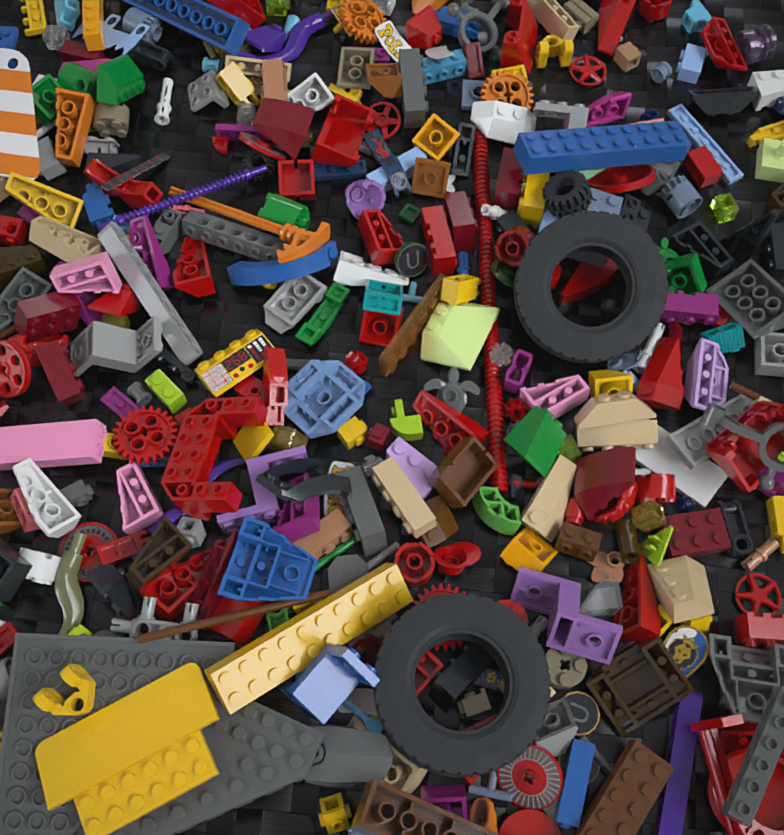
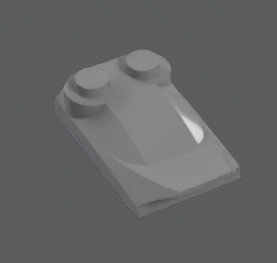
M310 275L285 281L264 305L265 323L280 334L293 328L315 303L322 301L324 293L327 291V286Z

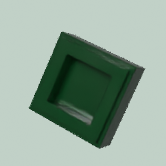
M407 203L398 214V219L413 226L421 216V210Z

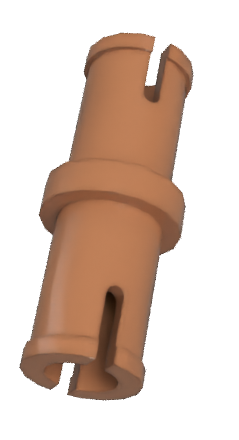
M769 537L760 547H755L753 553L741 562L742 567L751 572L758 564L765 562L774 550L779 548V543L775 539L773 540L772 537Z

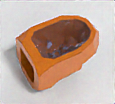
M487 797L477 798L470 809V821L497 833V813L494 810L493 802Z

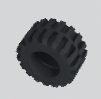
M564 170L562 173L558 172L554 177L549 178V181L544 184L545 187L542 189V196L551 215L557 217V219L568 214L586 211L588 209L587 205H590L592 202V192L585 175L581 174L580 171Z

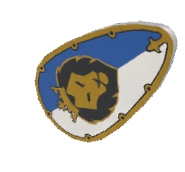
M682 625L675 627L663 641V644L686 678L699 668L709 653V644L706 636L693 626Z

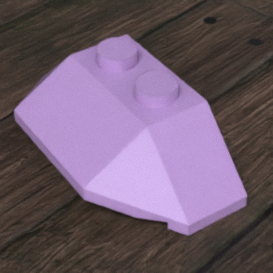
M705 338L699 339L687 362L684 397L689 404L703 411L706 410L709 403L721 406L726 402L729 367L719 350V344Z

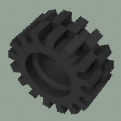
M252 148V152L248 150L247 155L244 154V159L242 160L244 169L256 168L252 166L256 162H264L267 167L266 172L252 176L254 181H257L258 178L260 181H263L262 178L267 180L268 175L270 177L273 175L272 172L275 171L273 157L258 150L255 151L254 148Z

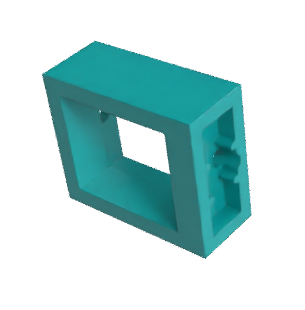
M367 279L363 310L400 316L403 301V285Z

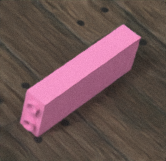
M97 419L0 427V471L13 470L14 465L28 458H31L39 468L102 463L104 440L107 435L106 425Z

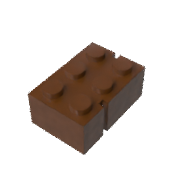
M475 436L461 438L440 463L441 466L437 467L427 478L428 482L451 508L465 507L499 465L489 452H483L485 447Z

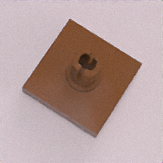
M416 157L411 193L444 198V193L447 191L451 163Z

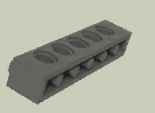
M193 209L182 219V235L261 261L277 260L276 250L283 251V243L289 245L288 241H282L279 237Z
M784 686L773 688L720 812L742 826H751L784 747Z

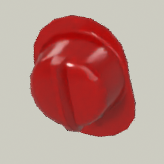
M457 542L439 547L434 551V559L438 562L439 573L448 575L460 574L465 566L476 563L481 557L480 548L471 542Z

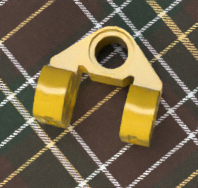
M550 34L542 41H539L534 56L536 69L545 68L547 59L556 56L559 58L560 67H569L574 50L573 40H562L556 35Z
M68 664L59 672L60 676L71 687H77L80 690L79 692H74L66 701L53 688H42L33 696V701L41 710L51 712L53 715H84L93 708L96 682L81 665ZM81 698L84 705L81 710H78L76 704Z

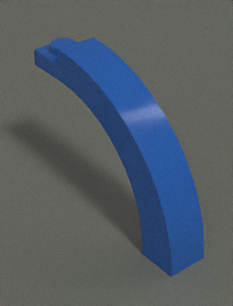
M330 240L312 253L285 263H278V260L263 262L239 261L226 268L232 285H265L296 279L330 266V262L338 259L339 255L336 242Z

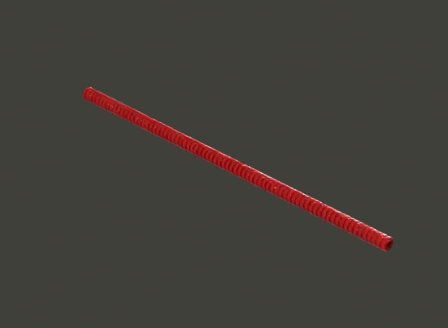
M476 127L473 142L476 220L478 224L479 277L481 280L480 301L481 305L497 308L496 278L491 270V265L495 261L492 219L481 213V207L484 204L491 205L487 138ZM496 318L483 344V358L485 364L484 374L486 375L485 396L487 402L486 412L488 413V451L499 464L490 476V481H492L490 486L498 487L499 493L505 494L508 492L506 487L508 482L506 481L507 470H505L507 465L505 464L506 448L504 447L505 431L503 430L504 414L502 413L503 397L500 375L501 361L499 359L498 318Z

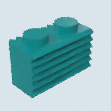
M735 321L700 333V338L718 343L722 354L736 352L739 348L745 347L743 327Z

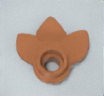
M599 551L593 563L587 561L595 567L591 575L593 582L602 583L609 580L615 586L622 581L624 577L622 569L625 563L621 561L619 552L614 551L607 554ZM617 561L618 564H612L611 562Z

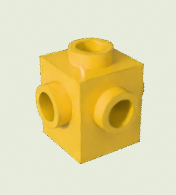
M341 792L319 799L322 811L318 813L321 827L326 826L328 835L350 829L348 819L352 818L349 804L344 805Z

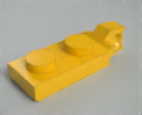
M784 120L758 128L753 135L749 136L746 143L749 147H754L758 144L760 145L764 138L783 140Z

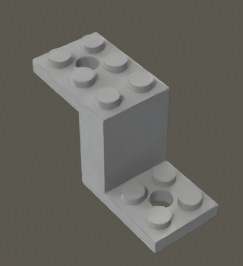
M539 100L533 108L532 116L566 119L565 129L586 128L589 108H586L583 104L568 106L565 102L550 104L548 100Z
M154 315L137 331L93 321L70 343L69 360L74 362L77 376L79 377L92 364L136 373L162 351L161 333L163 326L161 325V317Z

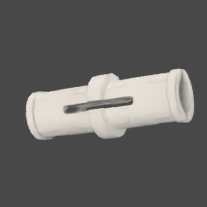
M484 204L481 207L482 215L489 216L493 220L509 212L497 205Z

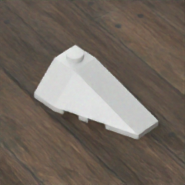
M316 72L288 93L289 102L315 108V112L325 108L334 99V96Z
M342 250L333 278L336 283L342 286H366L367 279L400 285L409 284V277L391 269H385L384 271L380 266L365 263L362 257Z
M28 458L13 466V471L33 519L48 537L59 538L72 531L80 520L81 515L32 459Z

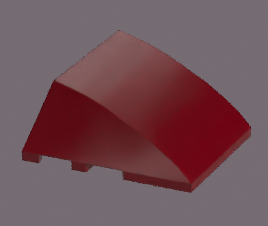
M263 98L252 127L267 140H272L279 146L278 149L288 153L291 156L290 159L295 162L314 116L315 108L305 107L280 99Z
M619 447L591 452L576 461L574 496L588 520L592 521L595 518L594 514L600 509L605 510L608 507V502L613 497L618 498L635 483V447Z

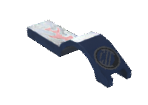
M379 129L364 134L363 140L377 165H381L384 169L395 197L398 198V192L407 189L408 193L412 192L400 161L392 154Z

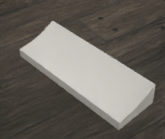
M658 426V445L650 450L635 447V463L642 468L651 470V474H675L676 491L704 509L728 475L709 459L690 470L667 442L666 438L670 433Z

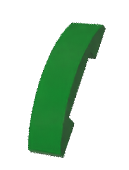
M334 282L325 294V300L309 322L303 324L295 338L309 346L316 343L338 315L350 293V289Z

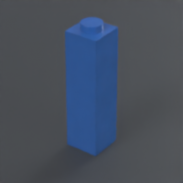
M576 738L572 739L568 747L563 770V788L557 799L554 819L559 822L558 826L572 830V826L579 828L596 744Z

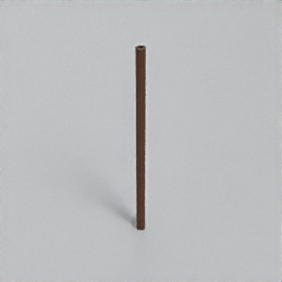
M327 589L308 594L306 600L277 601L137 635L138 643L141 644L322 600L329 597L331 593Z

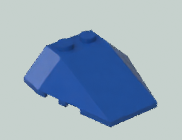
M245 516L217 595L236 601L306 600L318 559L298 545H294L283 534L277 533L266 522Z

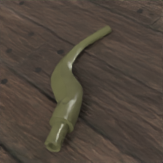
M75 532L69 550H64L56 572L55 594L64 614L63 625L58 635H68L74 626L77 627L81 624L84 615V599L78 582V572L84 557L80 553L87 535Z

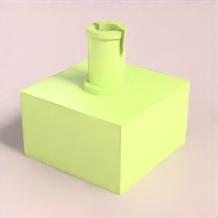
M763 139L756 154L755 179L784 183V140Z

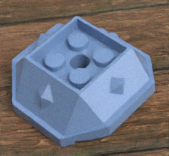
M310 360L288 381V407H285L284 414L310 439L335 433L363 405L366 383L340 360Z

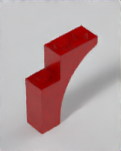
M97 158L93 159L83 171L99 188H102L105 194H108L109 197L120 196L131 208L148 207V204L153 205V202L157 204L163 196V192L152 181L129 179L109 191L100 186L101 184L120 174L107 167Z

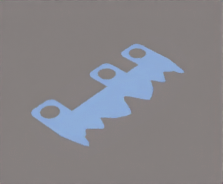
M112 14L104 22L105 48L116 45L115 50L124 47L122 54L124 55L138 43L150 26L140 23L131 34H127L113 29L121 17ZM112 17H116V22L112 25H108V20ZM83 22L76 30L73 38L83 33ZM139 27H145L143 33L136 34V30Z

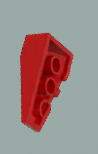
M636 0L602 1L598 10V52L610 56L614 55L634 10Z
M185 237L180 250V259H177V267L173 271L175 288L196 297L215 294L205 243L191 237Z
M660 338L639 381L636 397L650 408L680 410L684 386L682 385L683 371L680 364L681 348L679 338Z
M424 390L420 391L412 404L418 415L420 414L424 424H427L434 433L433 437L435 440L438 439L444 448L443 451L446 456L461 438L475 436L483 444L489 435V432L476 421Z
M212 547L191 556L189 560L179 565L176 563L139 592L142 597L157 598L154 614L162 621L172 622L185 609V603L191 602L190 600L212 551Z
M641 553L642 558L639 562L626 564L622 579L624 589L622 595L618 596L617 600L620 603L618 614H614L613 623L623 626V632L619 641H640L661 635L660 613L643 553Z

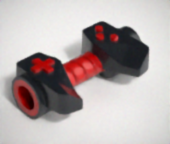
M512 474L509 476L508 481L511 498L518 499L521 488H536L537 490L545 477L541 475L537 478V481L522 480L521 476Z

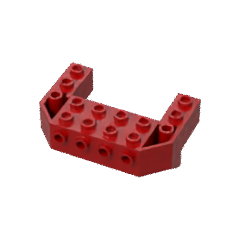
M259 396L206 399L184 416L173 450L168 459V464L162 476L161 484L170 499L186 515L209 521L211 513H237L243 494L232 482H208L222 439H235L239 427L264 426L268 408Z

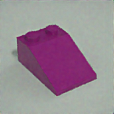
M465 784L421 786L422 800L467 820Z

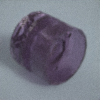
M768 24L754 26L751 29L738 31L734 34L733 38L747 66L770 59L776 52V36Z

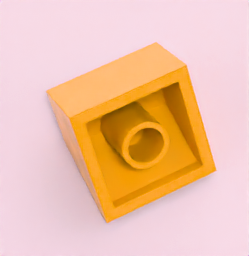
M433 113L413 138L412 142L415 147L418 146L421 151H424L427 157L440 161L460 136V133Z
M526 527L512 539L500 556L509 566H512L517 571H519L521 566L542 572L557 555L558 551L554 550L538 534Z

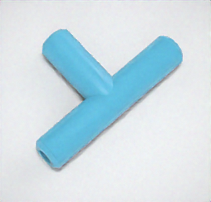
M411 282L408 294H403V301L428 305L429 298L415 296L417 283Z

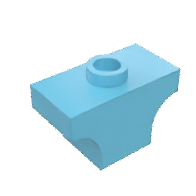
M54 0L57 25L72 32L75 28L76 19L80 15L79 1Z
M693 0L689 9L685 11L681 23L689 34L701 32L712 17L699 0Z

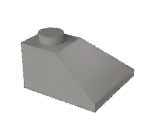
M565 697L549 703L544 724L535 738L536 744L547 749L554 757L566 753L578 730Z

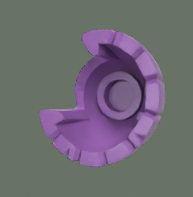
M365 179L354 181L346 188V204L355 218L359 220L362 210L380 209L381 211L383 209L386 195L383 192L385 190L382 185L375 180Z

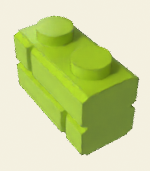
M157 369L146 378L145 383L148 388L173 414L188 402L180 389L160 369Z

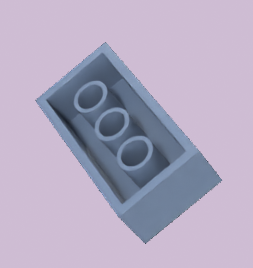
M590 187L592 202L590 205H587L588 209L586 211L609 212V214H620L623 197ZM588 251L568 256V258L600 268L603 267L608 258L602 254Z

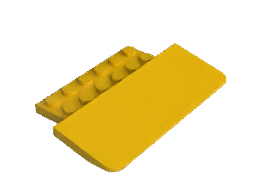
M187 663L40 742L36 748L35 756L48 810H54L74 799L85 834L110 835L219 775L201 729L220 718L201 668L195 663Z

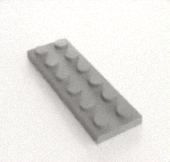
M740 394L721 405V407L726 409V415L737 419L752 405L754 400ZM701 416L668 435L666 440L688 468L692 470L711 458L706 452L705 447L725 427L720 424L717 429L706 426L700 422Z

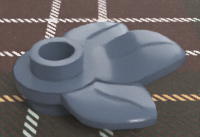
M638 349L609 360L607 362V369L621 372L622 370H629L639 363L641 350Z

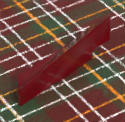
M233 530L231 536L227 539L216 541L190 600L199 604L196 621L210 618L223 597L217 595L238 539L239 532ZM207 627V628H203L204 630H207V631H210V632L216 634V632L212 631V630L209 629L208 627Z

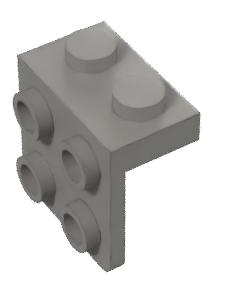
M210 70L188 85L190 108L193 112L198 111L212 101H215L224 109L229 106V96L214 78L217 75L214 70Z

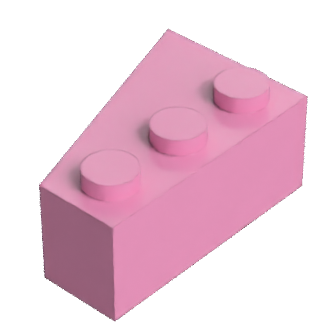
M107 251L55 266L49 276L58 293L93 291L94 293L113 292L119 294L123 284Z
M578 374L557 379L553 383H540L536 387L527 389L526 387L520 388L519 398L522 403L526 402L528 412L535 405L542 410L547 408L553 414L552 419L554 420V418L560 417L587 401L590 387Z
M134 462L116 470L118 491L121 499L120 509L123 518V531L131 535L162 519L165 516L141 467Z

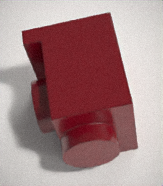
M376 422L375 426L371 427L367 433L366 438L368 439L365 446L383 453L391 437V428Z

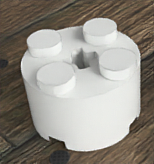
M20 547L19 554L33 565L25 579H30L40 584L52 585L55 582L61 557Z

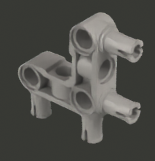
M144 596L141 615H138L132 621L113 618L112 624H119L120 626H111L110 630L111 632L128 633L129 638H138L137 635L141 634L140 627L144 623L148 625L149 633L196 621L199 604L185 603L183 622L174 623L155 620L153 616L157 598ZM197 630L190 631V641H197ZM182 634L162 638L168 640H183Z

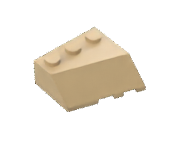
M687 555L663 560L659 567H656L653 563L647 564L654 594L674 624L714 614L704 565Z

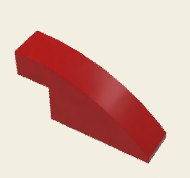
M608 259L602 268L581 262L561 293L558 303L561 305L594 294L620 271L619 267L611 259Z

